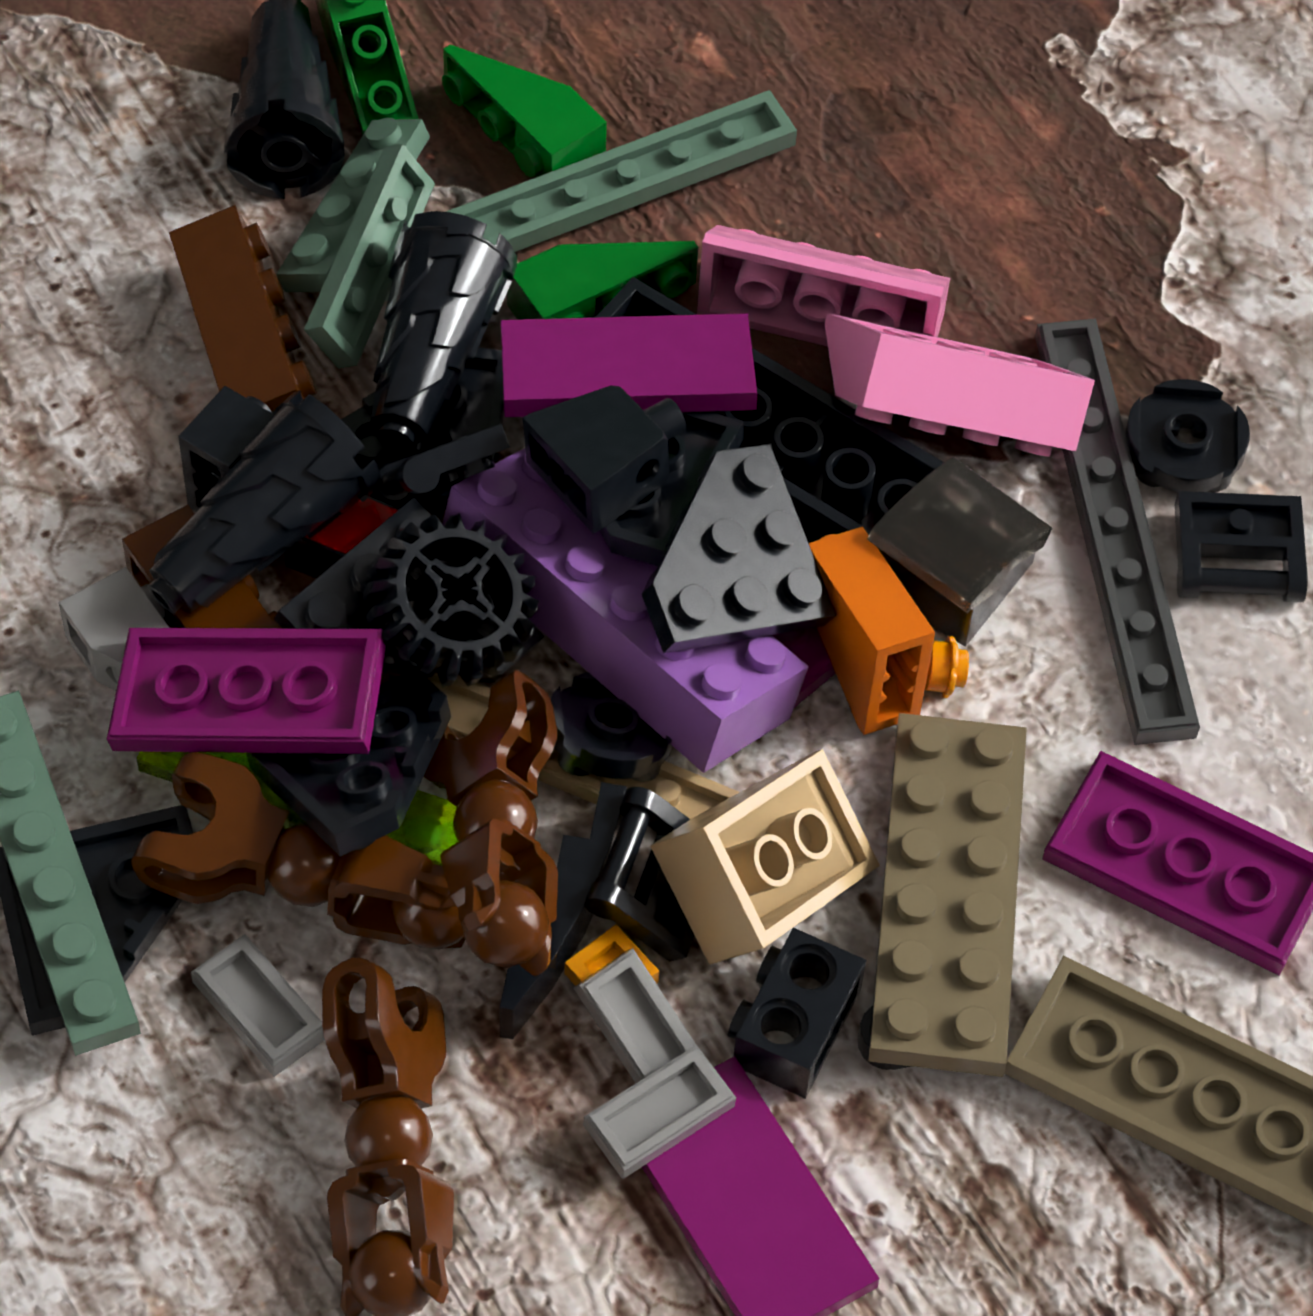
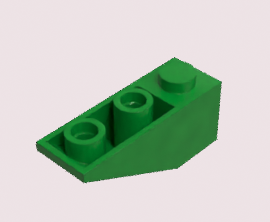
M315 0L327 44L362 135L372 120L393 118L395 120L419 119L386 0Z
M451 44L443 48L444 75L442 76V85L447 96L457 106L463 105L478 120L483 132L492 141L499 140L514 155L518 166L527 176L539 177L606 151L607 121L571 86Z
M695 241L557 245L517 263L513 281L507 292V306L517 320L595 318L632 277L666 297L674 298L684 293L690 286L696 284L699 247Z

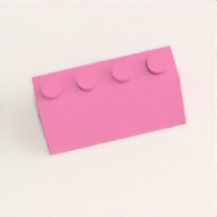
M716 225L705 233L702 242L697 315L748 313L749 327L751 329L828 346L824 326L827 313L938 337L944 316L950 278L935 275L922 269H909L874 261L865 256H852L821 249L804 242L795 243L764 236L747 229H734Z
M827 313L824 326L835 396L856 404V416L886 424H891L893 414L911 417L910 427L939 435H945L947 425L964 428L963 438L992 446H998L1000 436L1016 439L1014 448L1050 457L1052 447L1071 451L1077 450L1095 382L1094 379L1035 358Z

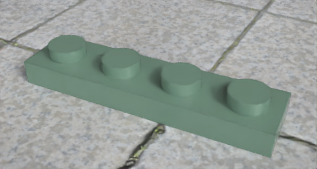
M393 118L372 120L276 273L285 292H321L384 147L403 144L417 160L430 138L422 119L395 120Z
M403 144L384 147L304 328V331L338 369L357 366L392 285V279L388 277L394 248L402 226L407 220V226L410 228L415 214L423 213L435 185L434 181Z

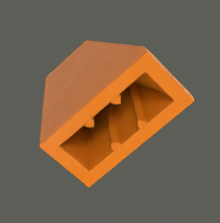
M863 526L840 534L826 535L817 541L810 542L809 546L836 613V616L825 626L817 627L858 728L863 735L897 725L899 713L920 715L935 631Z

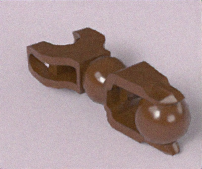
M515 670L491 687L488 710L481 723L468 736L453 730L447 725L424 774V778L439 788H446L447 800L456 806L452 824L458 842L440 854V859L450 896L458 907L459 920L468 947L484 963L503 968L520 965L524 970L536 977L547 970L550 964L551 923L557 920L558 869L554 860L547 852L541 849V844L534 839L538 819L531 801L538 797L537 780L557 741V727L554 708L548 693L525 673Z
M190 752L179 759L172 774V783L175 796L180 804L210 820V823L203 830L190 835L153 831L141 840L131 860L132 867L141 882L157 891L194 904L217 901L233 892L247 891L265 896L271 883L276 893L293 905L315 907L328 902L327 915L333 917L336 928L350 935L402 945L413 943L420 948L437 950L461 948L465 942L459 920L458 907L450 896L443 866L434 864L426 855L386 835L376 839L364 849L351 851L340 857L305 822L289 827L290 811L276 807L264 798L259 782L247 767L204 753Z
M361 957L350 958L342 961L328 972L322 989L323 1036L330 1057L336 1065L341 1079L342 1102L356 1108L348 1119L344 1139L348 1157L356 1167L346 1169V1176L332 1182L327 1192L333 1258L342 1265L343 1280L340 1307L345 1316H359L364 1309L374 1316H411L421 1311L431 1297L438 1303L444 1304L449 1292L444 1260L452 1250L454 1190L448 1181L434 1176V1171L422 1166L430 1155L433 1132L429 1118L421 1108L432 1106V1084L435 1076L441 1072L446 1058L444 1011L440 1001L431 993L416 986L395 990L392 977L385 969ZM363 978L366 982L365 1012L356 1013L350 1008L349 995L354 984ZM418 1007V1021L411 1030L404 1023L403 1018L408 1011ZM406 1191L410 1232L382 1230L376 1233L377 1210L379 1206L390 1200L398 1199Z

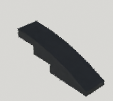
M601 782L590 839L563 835L557 863V920L551 923L550 964L547 970L536 977L528 973L520 965L508 968L499 1007L500 1037L514 1039L553 989L565 969V962L572 957L584 937L594 915L585 908L584 902L591 884L600 881L623 819L619 808L627 786Z

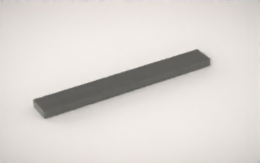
M1096 318L1037 324L1035 339L1041 361L1095 380L1077 450H1062L1134 745L1197 738L1200 725Z

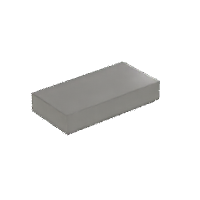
M246 934L191 972L194 985L274 1077L325 1040L322 1021Z
M634 949L624 952L573 988L635 1083L696 1045Z
M695 1045L584 1116L583 1126L620 1177L624 1179L735 1106L736 1097L698 1046Z

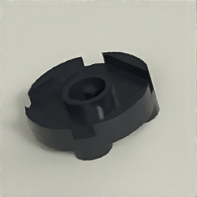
M1177 379L1156 385L1153 394L1144 397L1141 402L1139 398L1133 404L1125 430L1132 462L1135 465L1136 477L1147 486H1161L1176 492H1220L1230 485L1234 474L1242 466L1249 445L1250 429L1246 415L1238 405L1236 411H1234L1230 404L1221 399L1223 392L1211 384L1197 380ZM1180 428L1191 429L1193 438L1202 439V441L1187 444L1179 441L1175 436H1178Z
M589 672L575 676L571 687L561 691L559 686L553 692L551 702L554 708L557 727V741L554 749L559 753L558 763L564 771L575 776L593 774L612 779H633L639 782L651 781L659 775L661 765L671 753L672 739L667 735L664 739L639 717L635 709L625 701L618 699ZM602 721L614 722L615 728L603 725Z

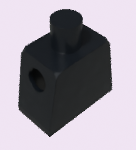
M613 385L522 417L526 462L593 534L602 530L665 484L669 477L668 440L686 430L683 414L672 399L665 398L643 410L621 387Z

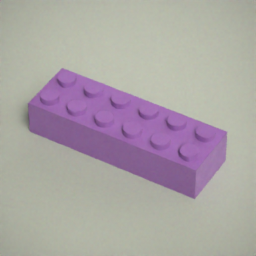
M525 448L495 463V467L474 474L451 486L442 525L445 526L450 516L460 513L464 527L467 530H470L476 522L485 520V537L493 541L496 536L507 534V543L503 548L504 552L508 556L516 553H525L524 563L517 572L519 574L536 576L535 586L527 595L539 600L538 610L532 618L528 619L618 699L625 701L635 709L639 717L664 739L666 735L672 739L671 745L703 773L790 719L809 666L772 635L663 653L641 595L650 575L658 566L611 553L600 531L593 534L526 462Z

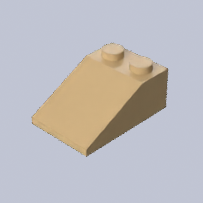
M823 749L807 755L699 814L650 845L709 965L764 949L880 866Z

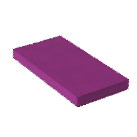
M748 313L501 320L504 417H524L535 411L610 385L621 387L643 410L665 398L672 399L678 405L681 412L757 410V386Z
M129 628L106 740L112 751L369 754L386 645H384L382 639L383 630Z
M1103 751L1099 752L1045 847L1042 860L1278 976L1281 975L1313 913L1312 852Z
M734 1056L716 1065L714 1069L736 1097L735 1106L644 1165L642 1169L734 1316H828L878 1288L880 1278L736 1057Z

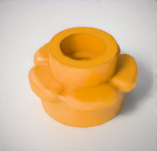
M947 636L945 641L933 642L925 691L942 692V698H949L954 692L955 687L964 688L967 682L969 654L967 650L958 649L955 637Z

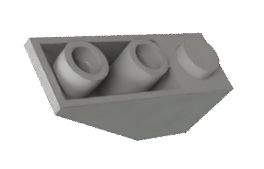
M127 567L59 602L66 638L96 681L115 691L118 685L129 628H169L163 619L166 617L165 610L148 590L147 586L149 584L140 587Z

